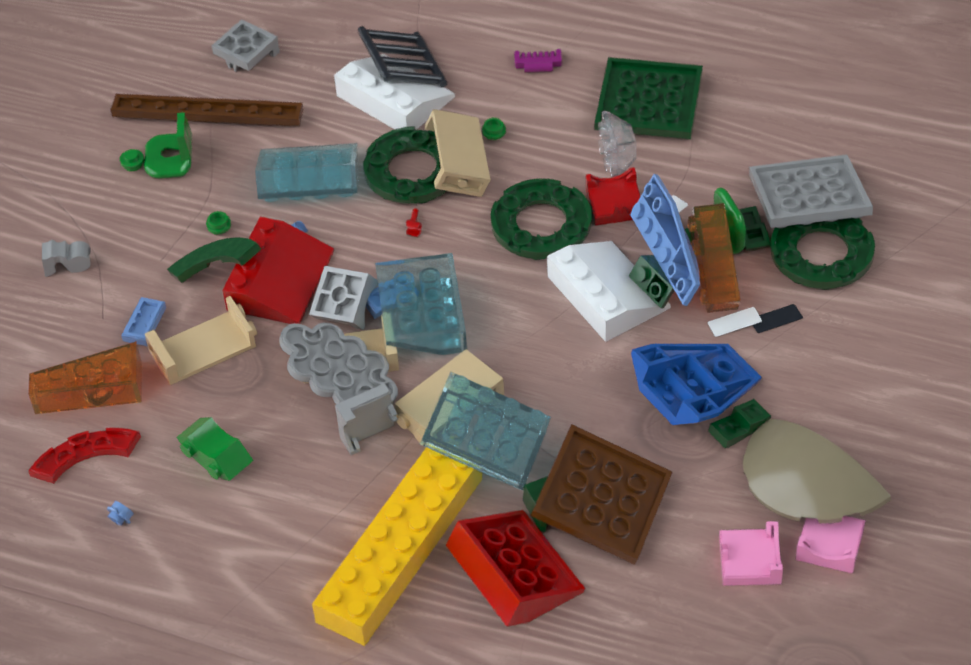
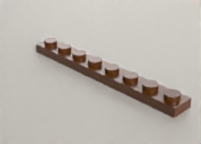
M116 93L111 107L112 117L177 120V113L185 112L188 121L300 126L304 109L303 103Z

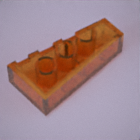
M721 203L695 206L691 216H688V228L699 268L702 287L700 289L701 305L706 306L707 313L738 310L741 298L725 205Z
M137 342L29 373L28 395L34 413L42 414L141 403L142 361Z

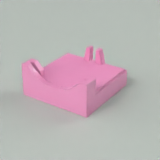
M843 516L842 522L820 524L816 518H806L802 535L797 545L796 560L853 574L865 520Z
M778 521L766 522V529L719 531L723 586L781 584L783 566L779 551Z

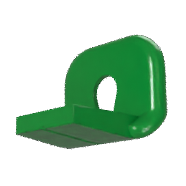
M185 112L177 113V133L156 135L149 139L145 145L144 169L153 178L182 177L191 168L192 132ZM166 149H177L180 152L179 155L172 157H163L161 155Z
M722 187L717 188L714 192L713 212L710 218L685 229L697 259L726 253L734 255L740 253L745 247L746 226L742 213L728 191ZM724 214L728 222L727 232L725 231Z

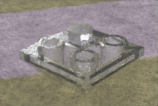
M602 111V122H598L599 134L602 137V140H598L599 151L601 155H605V171H610L611 177H615L624 173L636 160V139L631 124L608 111Z

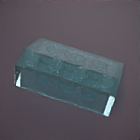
M358 144L260 149L255 169L258 199L273 202L279 200V198L287 197L290 200H300L304 196H314L317 199L326 198L334 194H338L340 197L352 196L353 193L358 192Z
M453 253L375 263L386 345L438 355L461 353L467 349L466 329Z
M450 371L437 398L420 445L523 490L551 417Z

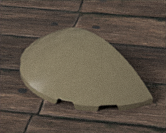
M769 419L757 428L748 442L743 458L744 475L746 474L749 482V489L762 505L780 516L795 521H800L801 517L816 518L820 524L842 522L843 516L855 513L865 516L891 500L890 494L849 454L825 437L799 424L785 420Z

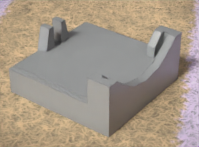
M242 19L212 45L213 54L225 59L228 68L231 69L233 67L235 72L239 67L249 71L268 53L270 56L275 57L280 52L276 35Z
M324 266L309 315L317 319L348 324L356 329L364 330L366 303L370 293L378 286L379 281L368 273Z
M385 383L335 405L340 439L350 455L361 451L359 441L394 426V422L398 421L397 412L391 403L390 391Z

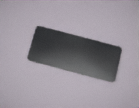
M791 304L759 315L762 322L753 324V327L757 333H762L803 319V316L796 305Z

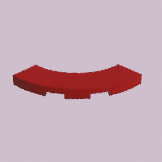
M106 428L105 431L91 433L85 431L68 437V441L54 449L51 447L43 453L28 470L31 477L54 484L66 470L83 460L102 455L129 457L141 438L140 431L126 428Z

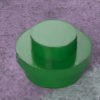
M489 118L482 126V134L487 139L498 140L506 134V126L499 118Z
M129 149L121 154L119 158L120 164L127 171H137L143 166L144 155L137 149Z
M222 211L213 212L206 221L207 230L212 234H223L231 228V219Z

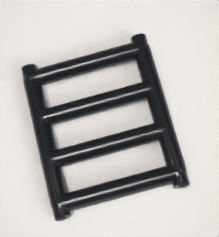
M364 26L358 28L359 36L384 82L396 80L439 84L442 88L447 86L448 82L419 32L410 34L366 29ZM372 39L415 43L417 47L374 43ZM380 53L423 57L424 60L384 57ZM387 66L430 70L432 74L388 70Z

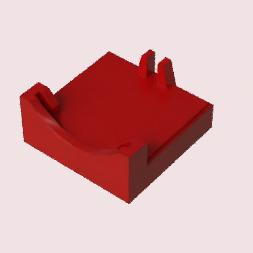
M635 167L629 168L621 175L612 178H599L592 174H586V193L595 226L633 220L630 215L632 208L641 197L637 185Z

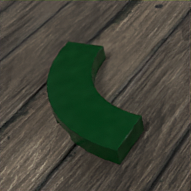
M241 237L225 238L193 250L172 264L167 270L179 282L184 283L196 273L208 268L210 263L221 260L222 263L232 262L243 266L261 248L257 242L251 239Z

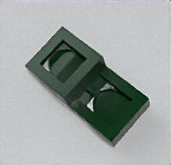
M757 207L739 209L746 226L745 251L771 247L765 223L761 222Z
M755 399L733 407L731 415L710 423L708 432L726 449L753 434L759 426L771 419V415Z

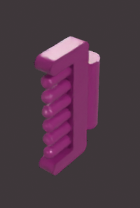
M556 49V56L555 52L551 51L550 57L548 51L544 52V57L543 52L540 51L538 53L539 57H537V52H533V57L531 52H527L526 58L525 52H522L520 58V52L515 51V68H524L525 73L553 71V67L562 66L561 49Z

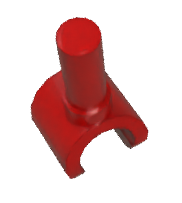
M417 208L413 209L411 219L406 221V226L408 227L406 234L414 237H419L422 230V223L417 222L419 212Z

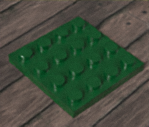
M608 57L594 121V130L691 139L703 66Z

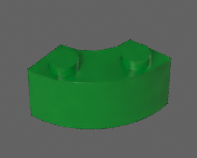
M212 417L199 418L176 437L181 443L180 449L188 458L193 457L215 480L221 478L230 481L254 461L241 441L227 434Z

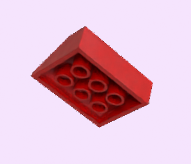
M260 216L249 239L257 242L261 250L243 266L235 264L222 290L226 310L228 311L226 298L231 296L236 305L240 304L245 315L288 324H300L319 285L324 266H328L334 253V248L284 221Z
M524 510L458 520L446 543V547L506 627L528 623L584 593L586 589Z

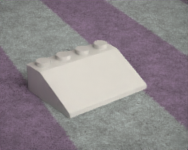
M371 57L352 61L334 75L338 97L393 129L415 126V130L428 120L433 109L440 110L455 97V93L440 87L439 84L396 80L384 82ZM387 66L388 70L417 73L409 68Z
M612 241L568 245L547 256L548 278L605 342L671 308L670 303L667 302L666 306L661 309L629 277L634 265Z

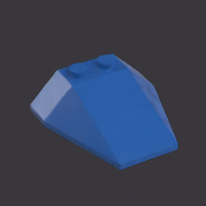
M650 344L632 349L631 352L639 391L672 425L698 423L718 417L760 382L762 378L729 344Z

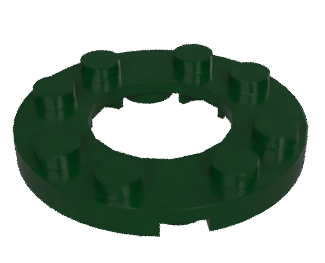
M415 126L398 128L378 137L366 150L367 155L363 161L364 177L368 186L382 198L398 203H427L448 192L435 189L434 181L441 169L435 131L415 130ZM421 151L428 153L434 158L436 169L426 179H417V182H413L410 179L398 180L396 176H392L389 171V164L393 158L401 153Z
M545 178L522 181L503 191V196L497 202H494L490 214L491 229L499 244L513 254L533 260L547 259L548 255L568 245L582 244L587 238L592 224L591 207L582 192L575 187L571 189L561 185L559 180ZM549 204L563 212L566 222L558 232L554 231V234L549 236H540L538 234L536 237L526 230H521L517 225L516 219L519 213L528 206Z
M844 218L836 221L813 222L808 225L797 224L784 228L775 227L771 236L770 250L776 267L794 283L828 290L854 283L867 273L874 259L875 240L872 232H868L862 225L863 221L860 218ZM818 231L829 232L837 235L845 242L848 253L843 260H837L832 265H815L801 257V253L797 250V244L802 237L809 233Z

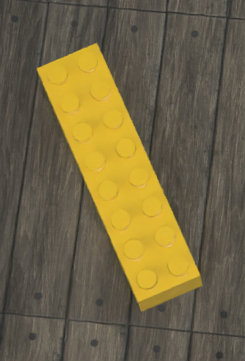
M433 438L312 603L315 622L366 646L483 479L481 459Z

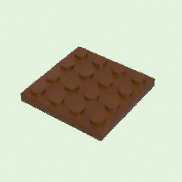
M571 424L530 516L635 565L673 471Z

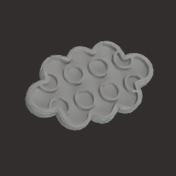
M295 323L283 328L279 344L282 350L290 355L287 369L294 379L301 382H309L312 391L316 395L332 397L334 402L338 404L385 383L390 391L392 405L394 404L398 395V388L387 377L389 371L387 358L377 351L367 350L366 344L360 338L344 336L342 330L332 323H320L312 329Z

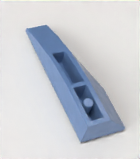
M653 174L649 183L646 184L640 199L633 206L630 215L681 303L688 306L700 286L697 258L684 229L675 201L659 175Z

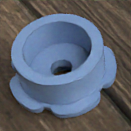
M115 501L111 507H107V510L110 512L108 518L120 526L124 522L127 524L131 523L129 519L134 513L125 505Z

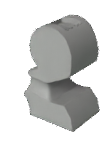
M54 240L42 243V263L45 277L51 276L56 272V263L59 262L70 272H82L88 269L91 264L89 255L91 248L89 244L83 241H76L69 245L66 241L56 242Z

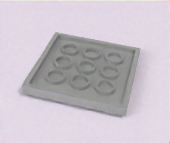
M848 155L749 167V176L771 228H784L797 224L808 225L813 222L836 221L844 218H861L873 215V206Z

